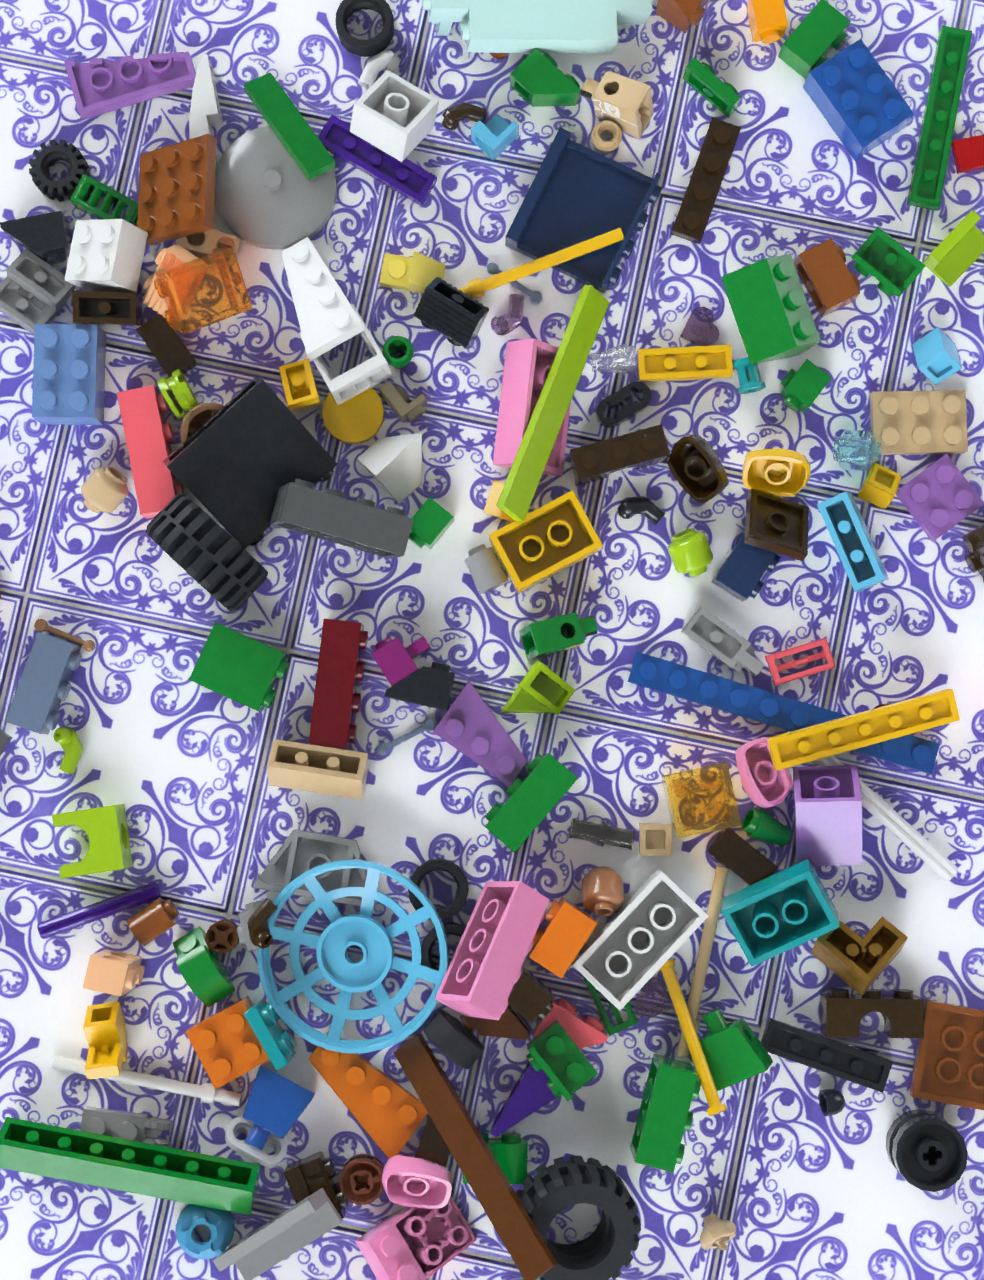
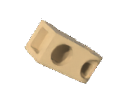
M213 228L212 230L181 237L178 239L177 244L196 257L225 266H233L240 240Z

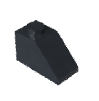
M62 211L0 222L1 229L10 239L28 249L43 261L62 263L69 257L72 234L69 220Z
M432 662L431 668L423 666L385 691L384 697L448 711L456 674L449 672V665Z

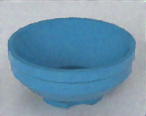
M193 1204L186 1205L181 1211L176 1224V1238L182 1250L188 1255L202 1260L217 1257L230 1245L235 1232V1221L231 1211ZM199 1224L208 1226L212 1234L211 1239L207 1242L197 1241L193 1236L194 1227Z

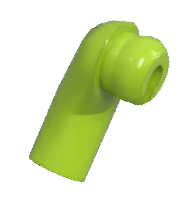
M59 727L53 735L54 741L58 742L65 752L59 769L74 774L83 752V744L76 731L72 728Z

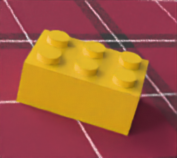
M573 490L528 513L524 521H513L489 534V541L518 594L601 551L603 547Z

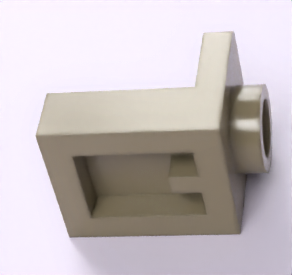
M388 380L379 387L380 395L402 423H405L408 419L413 422L425 413L424 407L427 406V398L423 394L407 404L406 402L410 399L400 385L394 387Z

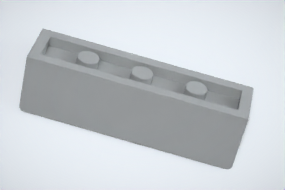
M321 1188L228 1247L213 1262L219 1272L235 1263L244 1280H252L340 1225L342 1218L324 1189Z

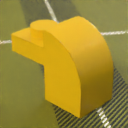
M120 1002L87 1006L83 1026L89 1045L85 1065L87 1080L119 1076L122 1062H127L128 1053L126 1025Z

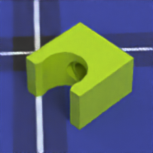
M124 804L52 815L53 826L65 827L76 825L85 831L89 839V850L80 862H72L59 867L60 879L133 867Z

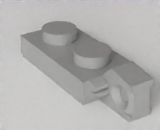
M702 606L697 609L681 631L728 668L738 673L744 668L756 677L765 666L752 656L756 650L748 640Z

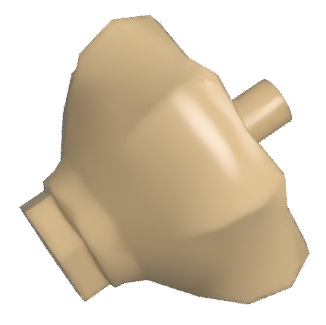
M716 1214L708 1215L703 1219L704 1228L700 1235L702 1248L708 1250L716 1249L720 1246L722 1251L727 1250L726 1243L737 1236L735 1224L718 1218Z

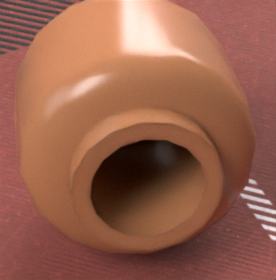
M600 866L591 869L582 879V898L585 908L600 917L610 916L619 910L624 903L622 877L610 867Z

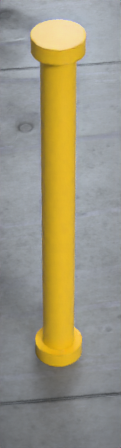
M669 959L658 972L663 974L699 1080H701V1086L709 1106L706 1109L708 1116L716 1115L726 1111L727 1107L725 1103H721L674 970L676 963L674 959Z

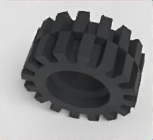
M55 139L49 140L50 146L48 147L44 142L40 144V147L43 149L41 152L36 149L33 151L32 154L36 158H30L29 164L32 167L29 168V174L32 176L34 184L44 195L46 194L51 200H54L56 197L59 202H64V197H67L69 200L71 199L83 174L90 177V172L87 169L89 166L75 145L72 143L68 145L65 140L61 139L58 144ZM59 160L68 162L71 170L65 179L55 181L49 177V168L53 163Z

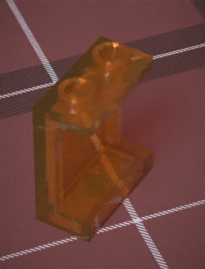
M221 246L212 249V254L167 270H155L157 279L154 281L158 295L160 298H164L168 309L165 310L167 323L172 329L174 328L175 331L182 334L193 332L253 309L234 248Z

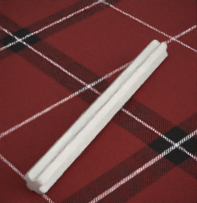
M834 755L814 760L818 766L844 765ZM859 779L862 806L944 880H951L957 874L958 867Z

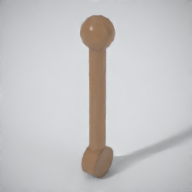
M38 619L34 624L37 631H48L83 646L86 652H91L95 649L94 641H85L48 625V622L44 619Z

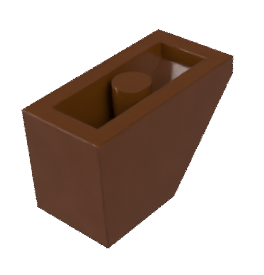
M509 1004L499 1020L463 1015L459 1017L470 1032L475 1029L481 1036L526 1040L531 1036L528 1027Z

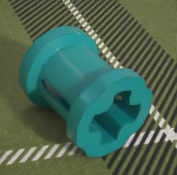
M748 357L733 362V368L737 370L740 387L737 389L738 394L754 393L766 388L765 382L761 381L758 364L751 365ZM747 370H749L750 381H749V378H748Z

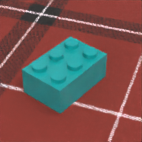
M809 858L722 898L721 912L751 967L840 927L839 913Z

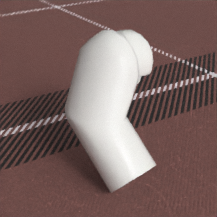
M384 50L369 58L358 81L359 85L369 89L375 83L381 70L386 68L390 72L395 71L400 64L399 57L393 55L394 53L391 50Z

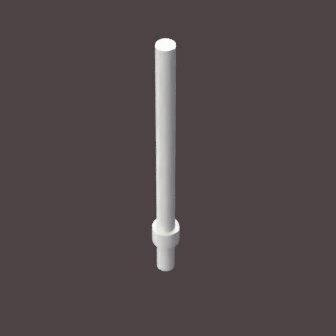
M55 1055L52 1068L86 1075V1061ZM121 1069L119 1076L102 1078L200 1098L201 1102L212 1105L215 1102L240 1106L242 1100V1093L222 1089L215 1090L213 1084L205 1083L203 1086Z

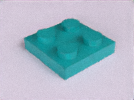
M265 998L253 1004L244 1015L274 1068L278 1071L292 1060L296 1054L294 1048L297 1045L292 1034L288 1030L283 1031L278 1022L281 1018L270 1003H267Z

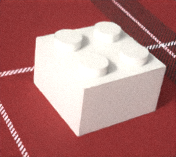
M386 70L354 103L350 132L402 162L434 128L440 100Z
M123 219L76 220L64 280L86 291L136 293L148 232Z

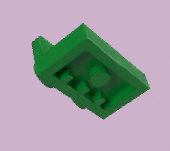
M558 1020L527 1043L529 1054L526 1055V1058L537 1072L543 1069L549 1077L546 1084L557 1098L563 1095L567 1102L573 1098L572 1094L598 1074Z

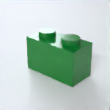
M820 0L783 43L778 57L804 79H807L810 71L829 60L827 55L833 48L838 51L849 37L846 31L851 21L827 1Z

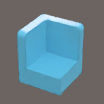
M495 114L485 125L479 120L471 128V141L492 161L519 136V125L515 121L509 125L499 114Z
M939 327L913 343L912 346L918 369L935 385L962 369L955 343Z

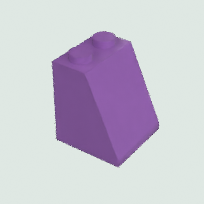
M857 765L792 767L797 863L809 858L813 867L863 865L862 797Z

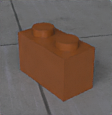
M832 238L798 254L794 261L795 268L821 318L854 302L860 294L859 280L853 272H849L845 264V253L839 245H835Z

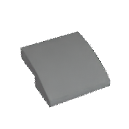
M25 249L6 269L7 277L0 283V312L34 335L35 324H51L76 286L65 281V275L28 249Z

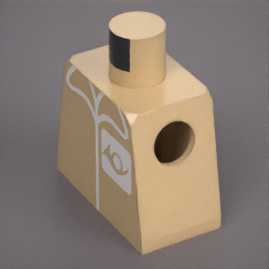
M608 71L600 82L587 78L581 88V96L593 101L595 115L599 119L616 123L622 131L640 140L654 114L650 85Z

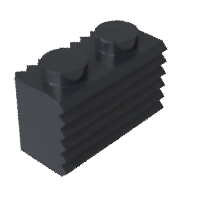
M436 277L425 288L413 316L421 320V324L425 328L437 330L445 335L451 344L467 348L476 339L489 312V308L484 306L483 303H479L478 300H474L473 297H468L467 294L463 293L462 290H458L457 287H452L451 284L442 280L441 277Z

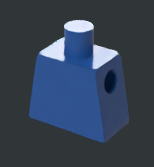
M261 1065L243 1113V1119L254 1124L245 1142L262 1151L270 1134L283 1139L310 1104L315 1093Z

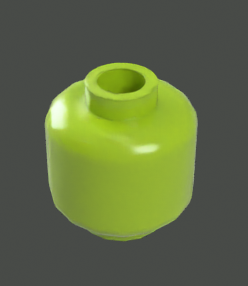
M694 528L686 529L671 537L672 542L668 545V552L675 570L682 574L689 573L690 577H696L707 571L706 566L714 558L706 535L703 532H696Z

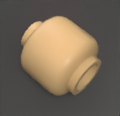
M111 466L96 468L81 486V493L85 498L84 505L94 513H99L100 511L112 513L129 493L126 477Z

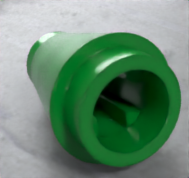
M394 336L384 343L382 354L388 364L397 369H403L411 361L414 349L412 343L407 338ZM398 354L404 355V357L402 358L397 357L395 359V356Z
M752 807L743 819L741 829L746 832L748 837L784 847L791 837V830L786 828V826L763 808L756 809Z

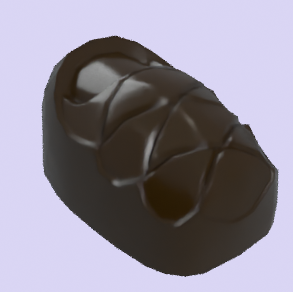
M688 434L674 444L667 464L674 478L694 500L705 503L719 495L729 485L724 466L719 460L716 451L704 438L699 435Z

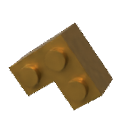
M883 916L863 939L839 920L840 927L819 936L811 952L813 956L861 996L901 952L908 939L904 933Z

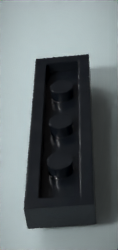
M770 1017L761 1039V1044L771 1054L882 1093L893 1063L887 1058Z

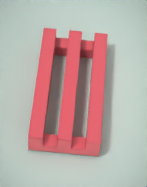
M826 638L765 656L774 686L835 668ZM821 646L823 652L776 666L774 661ZM825 658L827 664L780 678L778 673Z

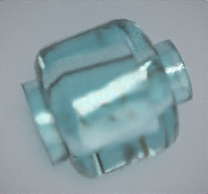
M847 429L843 431L841 436H836L833 459L838 461L839 466L844 470L868 471L871 469L874 461H880L882 444L876 442V437L872 431Z

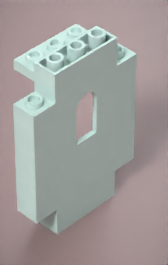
M422 0V9L428 11V22L436 24L437 36H449L452 23L461 22L460 35L461 40L466 41L467 52L531 53L537 48L541 53L612 54L618 42L617 24L645 25L653 11L652 0Z

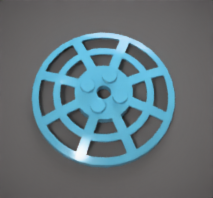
M358 859L337 860L318 865L302 873L287 884L272 903L278 909L268 920L269 930L274 940L290 942V965L296 981L279 991L271 969L270 946L264 949H257L258 972L270 1005L281 1020L296 1034L312 1044L331 1051L368 1053L382 1050L401 1042L415 1032L430 1016L438 1002L435 997L449 965L448 942L443 923L436 908L426 894L409 878L392 868L376 862ZM359 868L368 870L365 887H342L326 892L316 878L323 873L339 869ZM380 873L404 885L419 899L423 907L408 914L394 899L377 891ZM305 884L315 900L301 913L294 929L274 926L285 902L298 888ZM346 896H361L362 901L359 914L342 916L332 900ZM375 900L390 908L400 920L384 927L379 921L372 918ZM319 908H322L331 924L321 935L303 932L311 916ZM431 918L435 926L439 942L440 963L438 971L421 965V942L415 926ZM405 931L409 934L412 946V961L394 956L392 939ZM300 945L317 948L316 956L319 967L306 975L300 960ZM357 945L363 950L364 956L361 961H353L349 958L347 954L349 946ZM390 969L408 974L402 988L392 998L389 997L382 984ZM325 978L334 987L340 989L337 1004H332L324 999L312 986ZM417 978L435 984L432 994L424 1007L411 1021L403 1025L395 1007L409 995ZM370 989L379 1004L376 1007L367 1009H349L353 993L365 992ZM303 992L316 1007L333 1015L328 1035L306 1024L290 1009L286 1002ZM384 1014L392 1033L368 1040H347L341 1038L346 1019L367 1020Z

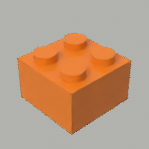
M564 897L559 902L553 900L547 908L544 918L547 921L541 929H537L533 938V947L528 953L529 958L561 979L598 924L594 917Z
M248 995L196 1023L185 1032L215 1090L270 1060L244 1015L253 1005Z

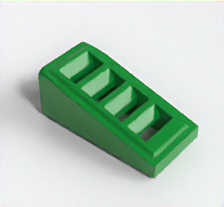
M83 174L70 199L75 208L97 219H119L125 206L130 209L124 220L133 225L136 224L138 219L137 202L96 179ZM103 194L106 197L98 209L96 205ZM115 200L118 203L112 214L109 215L107 213Z

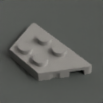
M293 829L262 874L256 879L253 888L281 892L287 884L302 873L318 865L337 860H363L358 842L355 839ZM359 868L339 869L323 873L316 878L325 891L329 892L342 887H365L367 872L365 869ZM305 884L292 894L314 898ZM346 896L332 901L361 906L362 897Z

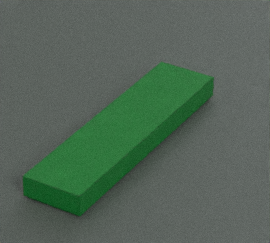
M271 72L244 83V92L308 180L335 169V160Z

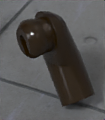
M466 102L456 104L445 109L442 114L444 117L442 125L446 129L455 130L459 125V121L464 119L474 122L480 120L484 124L488 109Z

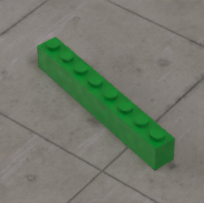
M6 1117L0 1130V1168L246 1215H251L258 1190L260 1164Z

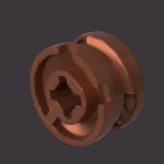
M363 1153L352 1156L345 1163L340 1175L339 1186L342 1194L349 1199V1202L356 1205H367L374 1202L381 1195L384 1188L382 1184L383 1163L377 1157Z

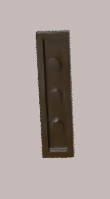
M712 117L671 235L700 245L741 127Z

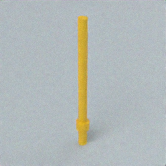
M617 228L483 280L479 278L471 280L467 286L458 290H462L463 293L467 294L468 297H473V299L485 296V292L622 241L624 240L622 230Z

